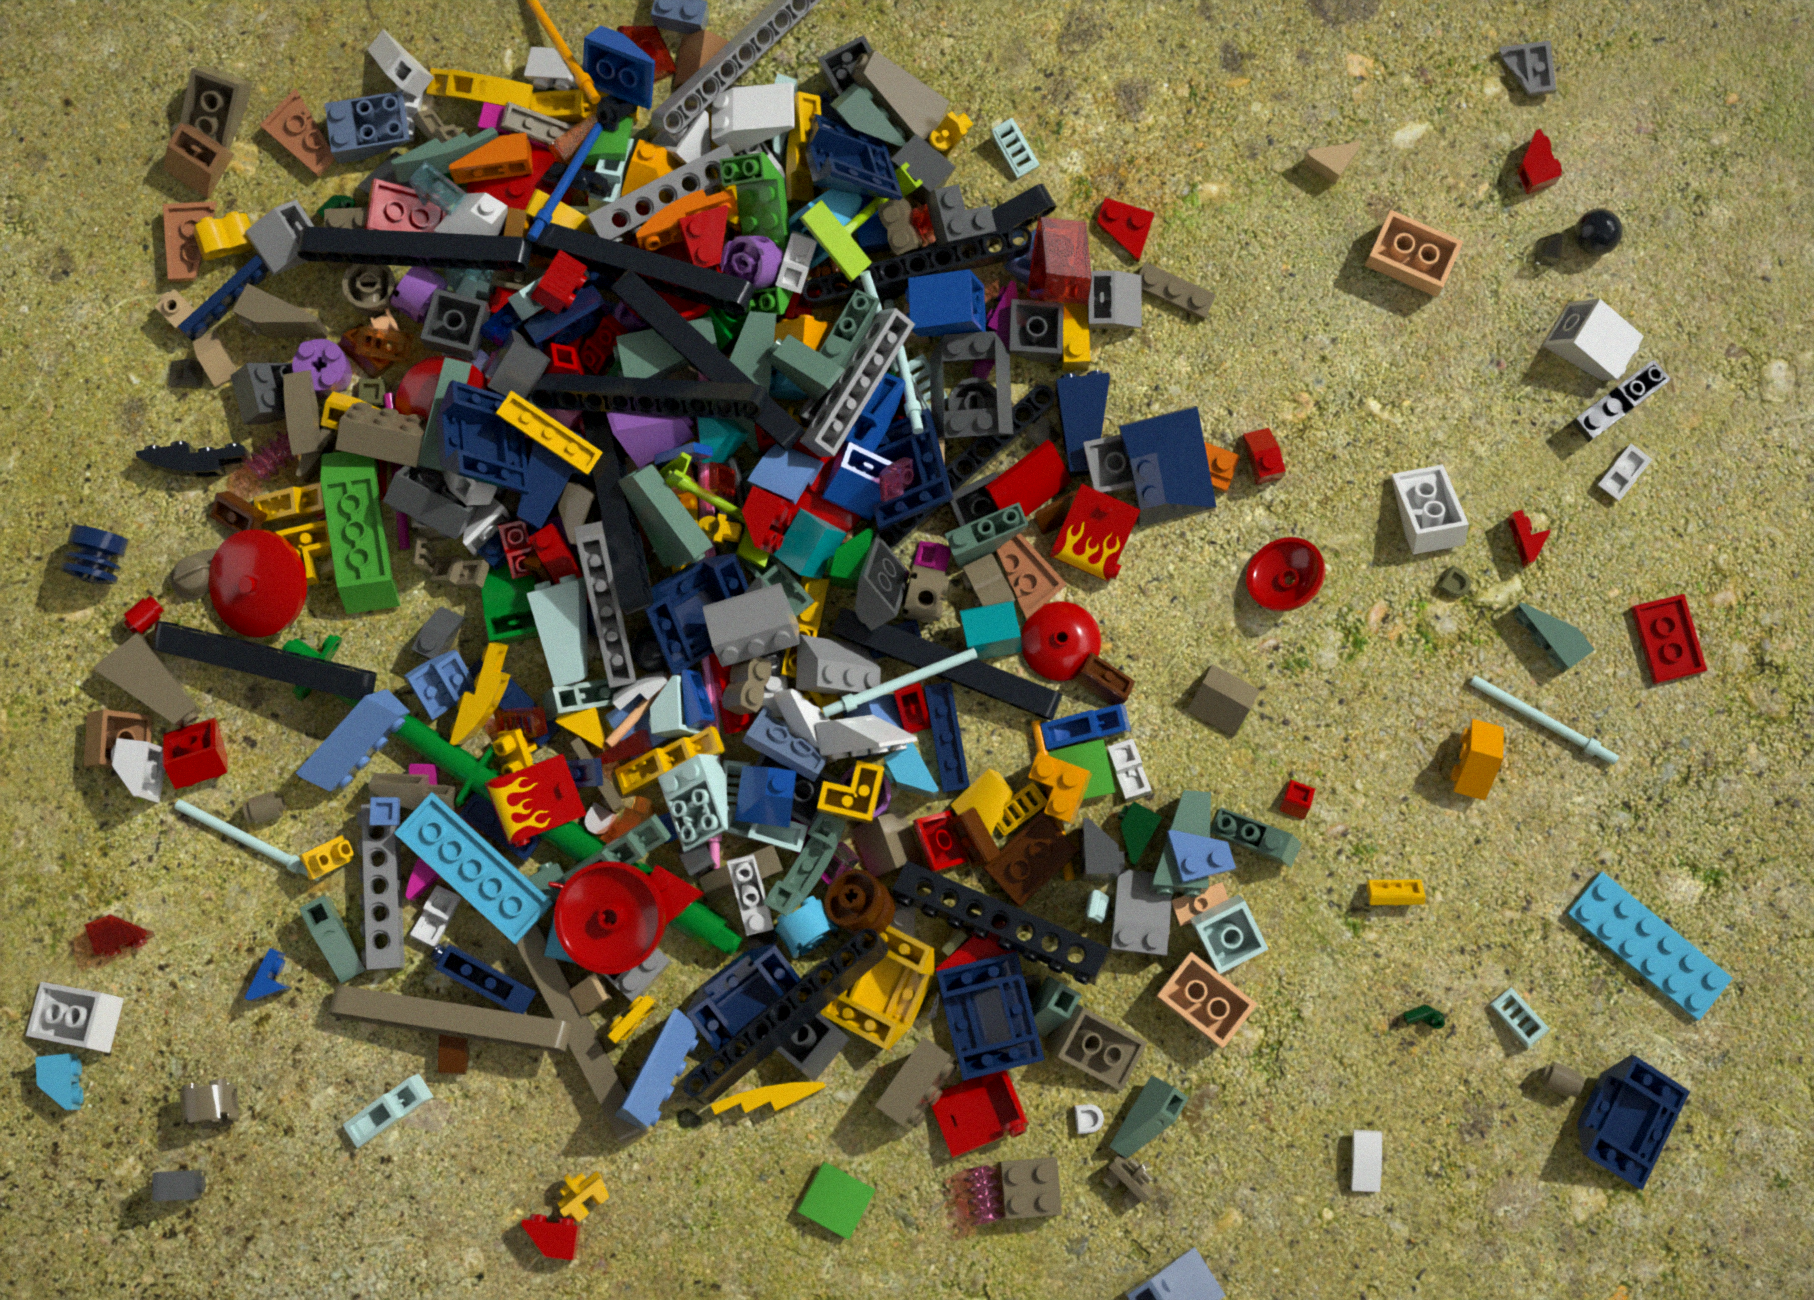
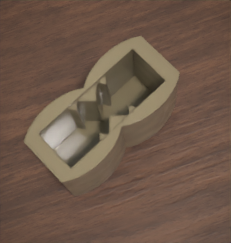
M902 198L900 201L892 199L879 204V217L884 227L888 230V242L896 255H906L921 249L922 236L919 229L913 224V212L909 203Z
M992 553L962 567L963 574L960 575V579L965 589H971L975 598L972 599V603L975 608L1012 600L1015 603L1016 600Z
M758 656L733 664L730 670V684L726 687L723 694V708L737 715L757 712L764 700V686L768 683L771 676V662Z

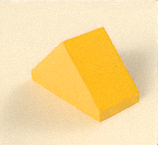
M596 707L559 716L555 722L559 726L605 752L608 748L605 743L606 739L599 711Z

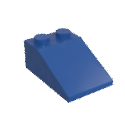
M600 25L585 36L582 69L593 80V87L596 90L645 109H651L655 61L623 33Z

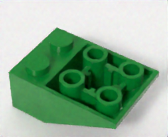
M505 563L497 571L490 566L483 589H481L484 617L490 643L510 644L540 637L527 593L535 590L534 585L537 584V581L532 575L512 579L508 563Z

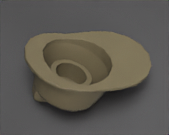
M207 549L183 558L175 565L170 579L176 594L183 598L195 599L210 593L208 584L209 569L217 549Z

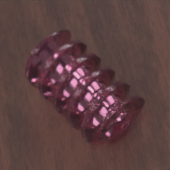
M285 427L286 434L279 431L275 432L278 441L271 438L267 439L269 448L263 445L259 446L261 455L255 452L250 453L253 462L247 459L242 460L260 481L263 479L270 482L269 472L279 475L280 472L277 465L286 469L288 467L286 458L293 462L296 460L295 455L291 453L288 430Z
M984 1165L962 1169V1171L970 1172L971 1174L963 1179L964 1182L972 1184L965 1192L974 1195V1198L967 1201V1205L976 1206V1209L969 1212V1216L978 1218L977 1221L971 1223V1226L998 1222L999 1219L1005 1216L1004 1212L996 1211L997 1208L1003 1205V1202L994 1199L1001 1194V1190L992 1188V1186L999 1183V1179L990 1177V1175L997 1172V1167Z

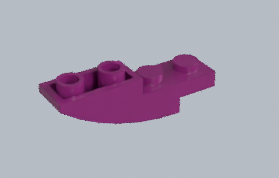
M1012 280L1007 288L1004 286L1001 288L997 297L999 304L996 310H990L986 318V324H988L987 332H995L1008 351L1011 299H1018L1016 282ZM995 359L976 361L971 370V374L974 375L973 377L987 380L993 366H996Z

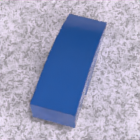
M888 373L884 374L843 441L845 445L851 442L872 453L875 451L895 415L906 385L905 380Z
M1123 704L1095 711L1089 710L1041 723L1047 750L1131 732L1126 706Z

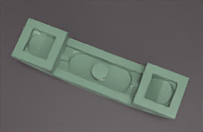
M820 812L808 831L811 838L783 882L777 880L763 902L766 906L787 917L800 905L828 866L840 841L845 822L833 815Z

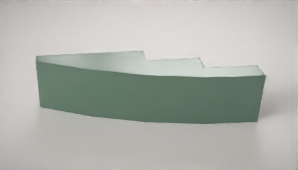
M490 127L470 138L463 132L442 144L435 138L391 161L395 179L398 183L448 173L450 172L449 165L499 137L498 132L493 127Z
M445 357L418 461L419 466L445 472L446 468L441 466L439 461L436 418L449 382L454 380L467 384L472 363Z
M727 543V548L735 554L739 543ZM736 554L737 559L755 579L761 577L767 587L781 583L796 618L815 602L772 554L769 555L766 566L763 569Z
M654 814L564 873L562 877L567 882L577 871L598 862L618 861L631 865L643 858L649 851L668 841L671 835L656 814Z

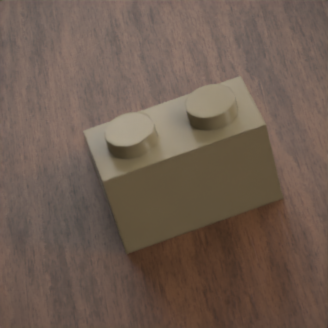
M567 482L566 487L561 493L558 508L568 541L571 544L577 545L575 527L601 522L602 516L595 485Z

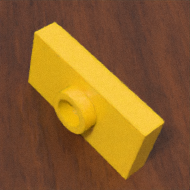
M1421 879L1366 881V891L1370 905H1425L1426 896Z

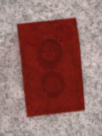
M1038 216L1027 296L1040 300L1088 305L1092 274L1086 222Z

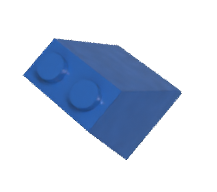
M970 269L908 278L909 287L905 289V296L909 303L910 313H907L906 317L915 324L912 331L918 337H941L946 334L986 332L984 285Z

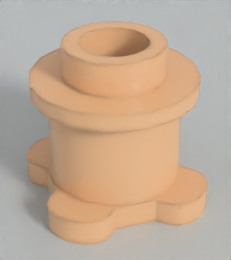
M388 307L385 308V314L375 319L371 317L372 323L368 325L374 339L380 338L382 342L385 341V337L397 332L398 336L402 335Z

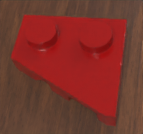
M1105 197L1096 225L1105 233L1110 234L1120 247L1123 246L1132 255V258L1139 262L1155 213Z
M727 205L677 219L690 264L707 268L721 263L728 214Z

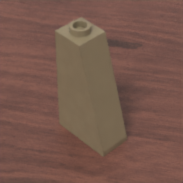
M876 50L861 54L855 63L856 70L852 77L861 87L864 85L874 97L872 100L877 106L881 105L890 115L888 119L894 126L898 125L906 134L905 139L907 141L917 134L929 144V136L937 128L950 101Z
M138 633L94 666L97 672L181 728L193 724L199 718L198 714L203 711L157 652L151 648L152 646L145 637Z

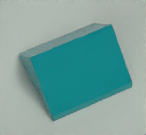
M698 417L700 444L713 448V457L702 460V463H724L728 461L750 433L734 419Z
M799 508L783 535L784 540L780 549L775 550L773 555L799 575L821 579L827 568L829 556L834 557L836 548L841 545L847 533Z
M1013 600L960 611L966 651L974 648L978 657L976 660L1021 652V634Z

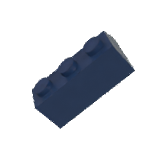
M593 284L589 287L583 286L580 291L576 290L573 293L576 297L569 309L563 307L559 314L548 310L542 315L538 313L528 319L527 324L523 326L537 349L543 352L550 343L566 346L597 328L603 317L610 314L605 300Z

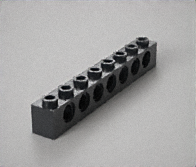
M906 861L892 889L893 896L898 904L907 908L911 906L918 908L922 914L932 919L936 917L941 918L954 929L960 930L964 928L971 931V934L977 939L994 941L999 948L1005 951H1017L1022 954L1024 959L1036 963L1040 961L1055 973L1062 974L1065 972L1072 975L1075 981L1083 985H1088L1089 983L1096 985L1109 957V947L909 861ZM922 888L931 891L929 895L924 897L917 894ZM946 899H952L956 904L952 907H944L942 902ZM971 910H978L981 915L978 918H970L967 916V913ZM996 921H1003L1006 923V926L1003 929H995L992 924ZM1021 932H1028L1032 937L1028 940H1020L1017 935ZM1054 943L1057 949L1049 952L1043 949V945ZM1071 954H1079L1083 959L1078 963H1074L1068 957Z

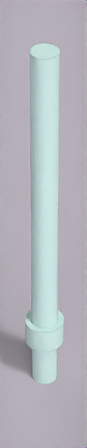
M887 299L883 302L885 310L895 308L892 299ZM903 344L895 357L900 378L906 382L904 387L906 400L904 408L906 416L910 418L913 433L920 434L924 431L920 417L922 409L920 402L916 400Z
M972 648L858 694L852 695L850 693L841 697L842 700L822 707L823 713L827 718L844 710L847 712L857 709V705L978 658L977 653Z
M1476 675L1472 678L1470 685L1584 748L1583 751L1592 757L1596 755L1612 765L1617 762L1619 756L1602 747L1601 742L1592 737L1590 739L1586 738Z
M181 799L176 802L174 807L176 810L286 865L288 870L296 874L300 872L307 876L306 867L299 859V856H291ZM321 876L315 878L314 880L319 881Z

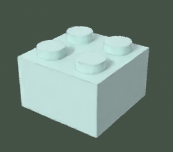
M1239 894L1190 918L1212 966L1219 974L1268 950L1245 900Z

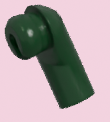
M333 195L316 212L324 219V209L355 208V201L347 195Z
M1427 1004L1402 1013L1407 1025L1422 1021L1437 1030L1445 1025L1444 1015Z

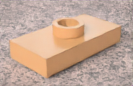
M1220 882L1209 886L1208 890L1201 894L1200 897L1190 898L1182 896L1171 900V905L1181 927L1190 924V918L1228 900V896L1223 883Z

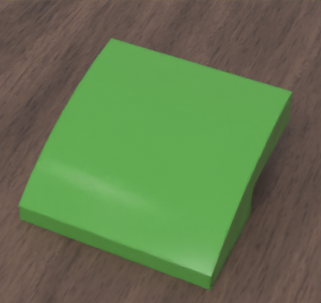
M625 116L620 118L617 131L604 127L583 164L597 166L599 159L626 161L634 126L633 117ZM595 119L582 123L575 155L594 125Z
M1104 739L1048 752L1051 757L1089 770L1092 773L1082 801L1115 793Z
M823 1161L796 1211L849 1240L875 1189Z

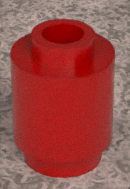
M149 595L146 599L144 597L123 614L126 618L123 623L133 634L137 631L143 634L161 618V614L165 610Z

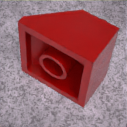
M216 717L163 734V767L175 790L182 787H191L198 782L215 779L228 773V757Z

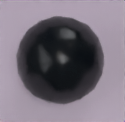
M1604 208L1592 209L1579 218L1575 226V239L1578 246L1584 252L1594 256L1605 255L1613 251L1619 245L1623 236V226L1619 217L1612 211Z
M651 625L639 630L631 642L630 651L634 662L638 667L647 672L654 673L668 669Z

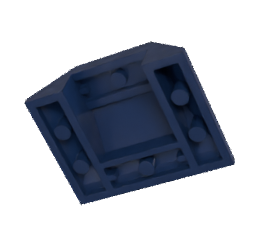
M814 114L805 155L812 180L816 185L821 188L828 187L837 191L899 201L902 199L900 186L884 140L853 129L848 125Z
M451 380L436 418L440 465L456 475L528 495L530 488L525 435L495 415L506 397Z
M1197 406L1118 425L1123 451L1128 456L1136 495L1134 506L1141 510L1137 517L1139 527L1216 508Z
M929 408L922 410L920 415L924 430L922 433L914 434L910 418L905 417L889 425L881 442L873 452L897 464L890 487L881 502L873 505L877 525L880 530L954 499Z
M731 553L703 558L689 564L653 586L654 605L645 608L644 611L672 676L678 675L682 670L689 668L715 652L710 640L703 606L742 595L749 588L736 554Z
M775 944L748 950L702 984L685 1013L717 1052L802 980ZM811 995L806 998V1002L810 999ZM768 1031L764 1033L762 1038L767 1035Z
M1017 951L936 971L955 1055L963 1081L1045 1060Z
M1631 1054L1600 1074L1577 1121L1583 1155L1643 1191L1690 1091L1639 1057Z

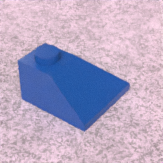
M742 766L735 821L790 828L797 772L770 767Z

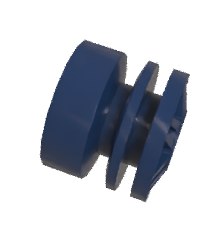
M72 525L67 543L78 548V552H64L63 557L73 561L74 564L62 562L59 570L88 583L116 585L118 577L107 573V571L120 572L121 567L111 562L110 559L111 557L123 558L129 540L120 535L97 528Z

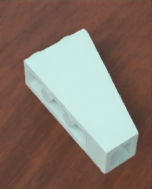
M575 574L559 578L560 583L551 585L550 581L535 584V590L527 593L554 687L578 682L588 676L587 586L585 577L576 578Z

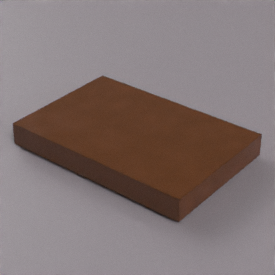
M1041 812L1000 851V855L988 862L983 869L1016 905L1022 908L1080 851L1045 813Z

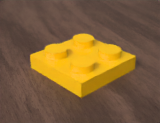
M639 995L630 1004L629 1008L631 1011L626 1017L619 1016L610 1025L609 1028L612 1031L608 1037L616 1044L622 1045L660 1004L650 995L645 997Z

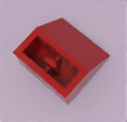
M752 486L742 513L754 546L774 554L775 550H779L783 543L784 536L782 534L786 525L789 526L795 516V511L793 510L795 505Z

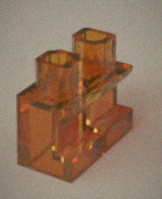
M636 795L632 809L625 807L615 839L652 816L655 805L652 804L651 799Z

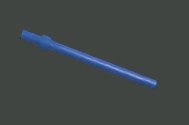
M594 123L543 209L538 210L533 219L534 224L527 234V238L530 241L535 242L542 230L549 226L553 219L552 214L604 129L601 123Z

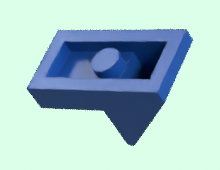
M269 948L244 997L245 999L256 1002L292 989L274 979L275 975L278 976L285 966L286 961L283 960L286 955L285 953Z

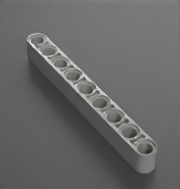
M774 0L653 112L651 117L653 127L657 131L666 133H678L820 0H795L794 8L792 5L793 0ZM776 15H777V19H778L777 24H775V16H776ZM758 32H759V34H760L759 41H757V33H758ZM740 48H741V50H742V55H741V57H739V50H740ZM722 65L724 66V72H723V74H721V66H722ZM705 82V83H706V89H705V91L703 92L702 86H703V83ZM687 98V100H688V105H687V107H686V109H685V107H684V102H685V99ZM669 115L670 121L666 125V117Z

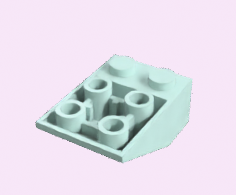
M697 754L658 777L684 852H688L728 830L727 780L718 755Z

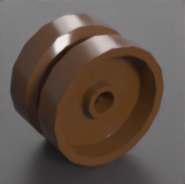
M853 869L845 871L834 879L828 887L825 896V911L828 917L852 937L867 928L881 934L892 922L896 911L895 899L891 891L866 870Z

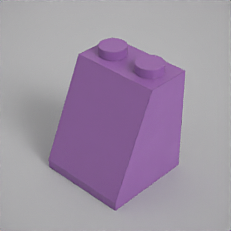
M606 412L613 434L638 468L655 460L654 455L676 448L695 437L691 428L694 425L692 417Z

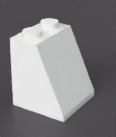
M1601 299L1569 302L1543 346L1601 381L1618 380L1625 373L1626 365L1638 351L1639 344L1644 336Z

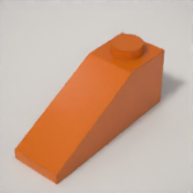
M511 133L499 136L451 163L449 170L455 184L533 174L532 150L527 134Z

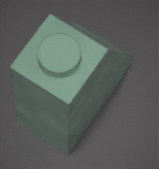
M789 334L783 341L778 338L769 349L772 355L767 361L815 402L831 388L845 371L840 365Z

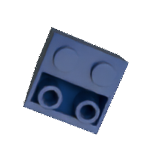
M849 442L838 450L821 498L870 520L874 514L873 505L881 502L890 487L897 464Z

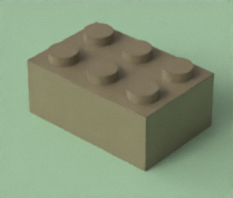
M353 403L340 418L336 450L416 467L428 420L417 414H410L409 416L398 414L397 410L391 408L380 410L372 408V405L368 403Z
M923 1037L875 1106L909 1131L913 1128L917 1129L926 1117L924 1112L930 1104L932 1106L935 1105L941 1097L942 1091L940 1089L945 1082L950 1083L956 1076L958 1062L926 1037Z

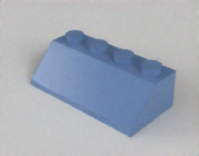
M388 689L366 695L301 766L296 774L330 792L339 788L345 789L354 780L352 775L357 770L361 771L371 762L369 756L374 751H380L388 743L387 737L392 731L395 733L406 723L404 718L410 711Z
M674 1008L666 1016L614 1115L643 1131L649 1125L654 1127L662 1113L658 1110L662 1100L668 1101L674 1090V1087L671 1086L674 1077H680L686 1067L687 1062L683 1061L688 1051L692 1053L700 1039L696 1036L699 1029L678 1009Z

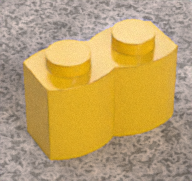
M233 211L225 214L221 219L205 217L195 224L193 232L203 260L217 259L254 249V246L245 234L246 230L251 227L247 213L239 214V212Z

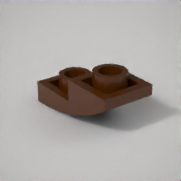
M439 1034V1075L467 1074L470 1053L468 1039Z

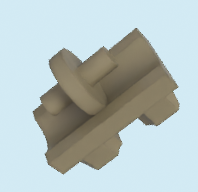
M1118 1154L1109 1165V1170L1103 1178V1181L1112 1189L1121 1181L1129 1188L1121 1198L1130 1208H1133L1141 1201L1145 1204L1154 1192V1189L1148 1184L1153 1177L1146 1171L1151 1165L1147 1160L1140 1165L1132 1158L1127 1163Z

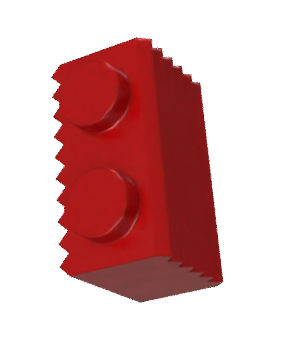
M559 250L531 295V299L536 300L541 306L549 308L550 311H554L555 314H559L563 307L569 309L576 297L572 293L574 288L580 291L588 278L583 275L587 266Z

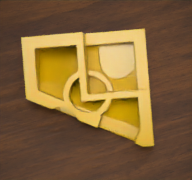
M987 769L951 806L957 814L975 807L992 836L997 822L1001 823L1004 816V807L1009 803L1013 791L999 772Z

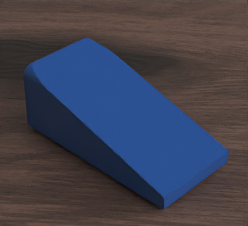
M682 670L687 728H703L716 721L703 679L699 671Z

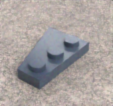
M765 705L747 731L742 742L815 782L828 759L820 756V752L804 738H796L789 732L790 726L784 721L779 723L771 716L772 710Z

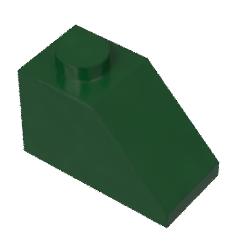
M1135 801L1132 802L1130 807L1124 805L1117 818L1121 821L1118 829L1128 864L1132 867L1136 865L1162 819L1161 816Z

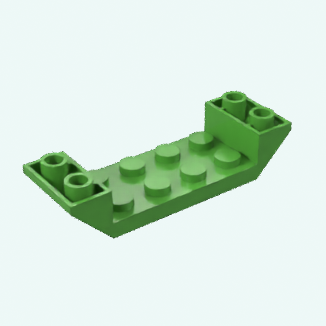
M765 152L719 159L722 186H736L742 236L768 237L776 246L783 250L785 255L791 235L784 178ZM779 286L755 290L746 312L738 315L739 319H747L749 311L774 313L776 315L784 314L794 291Z
M342 451L322 454L320 481L336 583L346 614L399 607L401 604L397 580H393L377 480V474H380L378 459Z

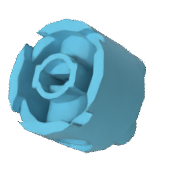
M810 896L801 902V908L793 913L791 912L787 917L782 914L777 918L778 924L775 931L784 941L793 958H798L799 952L803 956L816 949L829 939L827 933L830 930L835 934L839 929L838 925L828 917L823 902L820 899L816 900L814 896Z

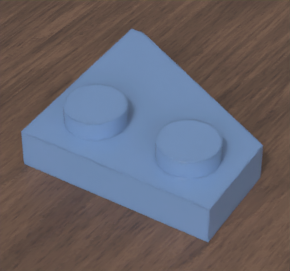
M1169 830L1166 833L1181 884L1236 869L1228 842L1175 830Z

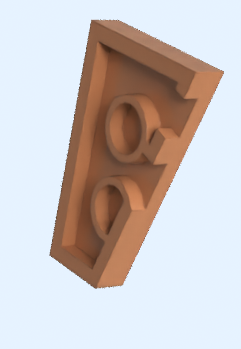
M296 88L260 124L265 132L318 178L336 160Z
M217 201L163 204L169 282L196 281L202 262V255L193 232L194 226L202 218L213 217L214 219Z
M1021 533L995 550L1026 621L1066 587L1067 584Z

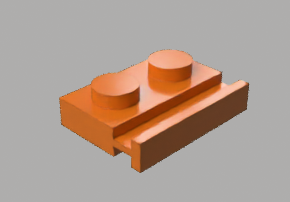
M1204 442L1213 488L1226 493L1241 456Z

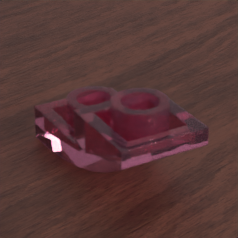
M904 457L891 463L880 472L881 501L885 502L903 495V489L914 485L913 459Z

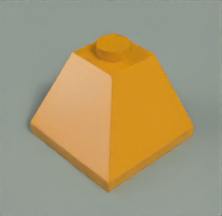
M639 139L630 161L621 197L676 170L682 165L664 147ZM659 192L658 196L662 203H671L672 197L668 192Z

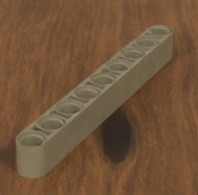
M537 922L516 946L554 1018L572 1025L568 1044L623 1147L649 1134L648 1129L643 1131L614 1116L627 1089L587 1013L581 1015L569 993V990L573 987L558 959L544 956L547 938Z
M335 986L328 1012L329 1015L340 1019L560 1054L566 1053L572 1027L570 1023L556 1019L347 986Z

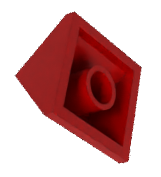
M953 810L913 820V827L929 870L935 873H940L968 862L946 824L947 820L955 817Z

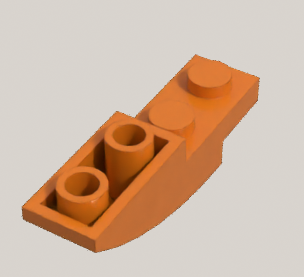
M732 188L707 197L704 190L701 189L667 205L653 215L637 231L636 238L639 249L654 251L659 247L683 241L677 222L679 218L724 205L728 206L727 217L738 213Z

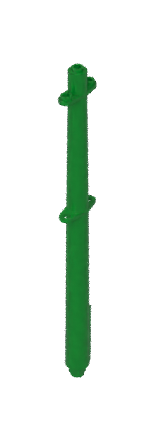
M329 635L322 644L324 649L322 653L299 638L293 641L288 640L282 649L331 661L342 643V638L338 635ZM296 685L293 689V694L296 695L295 698L297 700L303 701L312 689ZM333 694L353 709L361 701ZM410 714L404 718L406 723L401 729L395 733L393 731L390 733L464 785L454 803L457 807L461 808L473 791L492 804L484 782L502 775L490 767L497 755L492 745L482 759L479 760L458 745L449 744L450 740ZM574 821L537 834L578 863L607 845L606 842ZM640 860L631 864L648 876L653 871L652 868ZM695 900L680 916L669 923L670 926L707 951L711 950L714 946L723 953L732 956L743 940L738 933L727 927L730 920L700 900Z

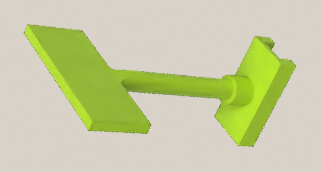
M907 162L894 170L903 196L902 198L923 183L921 179L914 182L906 171L910 166ZM876 197L845 226L841 225L822 200L818 201L799 219L851 282L872 263L853 240L851 234L878 210L879 204L892 199Z
M682 451L658 471L670 489L676 487L681 491L686 490L744 523L745 528L735 554L762 569L765 568L770 553L754 546L742 510L692 482L691 477L685 474L691 456Z

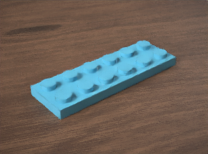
M433 792L394 832L396 836L514 944H518L554 904L552 900Z
M1602 871L1597 874L1566 913V915L1696 1021H1700L1733 979Z

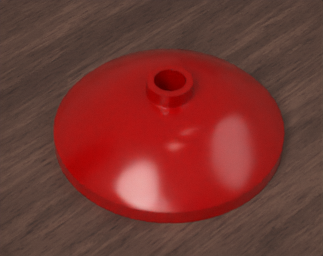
M1284 537L1274 540L1262 547L1252 558L1246 574L1248 591L1255 602L1267 610L1287 612L1298 609L1311 601L1322 587L1326 573L1325 562L1317 547L1305 539ZM1291 580H1295L1292 584L1288 585Z
M1057 601L1045 604L1025 622L1021 633V650L1025 661L1038 675L1052 681L1074 680L1088 655L1092 652L1099 656L1101 649V634L1095 619L1084 608L1070 602ZM1059 634L1066 635L1067 640L1065 642H1059L1057 640V636Z

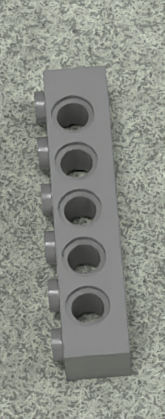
M728 143L588 214L585 219L595 236L620 243L623 241L621 236L629 232L632 236L635 235L653 215L672 202L701 189L704 190L706 197L715 193L714 188L722 184L719 159L734 157ZM708 167L715 169L718 174L717 179L711 180L707 178L705 169ZM682 180H691L695 186L694 191L688 192L684 190ZM659 192H668L672 197L671 203H662L658 196ZM638 203L645 204L649 210L648 215H639L635 210V205ZM614 215L622 216L625 219V226L622 228L614 226L612 217Z
M898 309L880 310L844 368L845 371L836 381L801 438L800 442L817 456L831 457L836 455L915 324Z
M602 521L576 526L577 546L609 687L636 683L633 660L621 607L617 598Z
M370 804L361 805V812L357 814L358 827L362 828V839L358 840L359 855H363V866L359 867V879L361 883H364V893L360 894L361 910H365V921L361 922V935L363 938L365 937L366 948L362 949V963L366 965V970L370 971L405 969L400 838L394 834L400 827V822L399 826H383L384 835L380 839H374L372 833L377 826L370 825ZM383 852L385 862L383 865L376 867L373 859L376 854ZM384 880L386 882L385 891L381 894H376L374 890L376 882ZM380 907H385L387 917L383 921L378 922L375 918V913ZM385 934L388 938V944L385 948L379 949L376 945V940L380 935Z

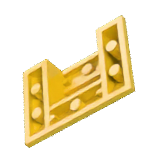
M888 926L884 932L879 934L888 944L887 955L820 1012L824 1017L886 1050H889L912 1027L934 978V948L891 926ZM875 942L871 943L869 945V948H871L875 944ZM854 959L851 960L847 966L851 965Z

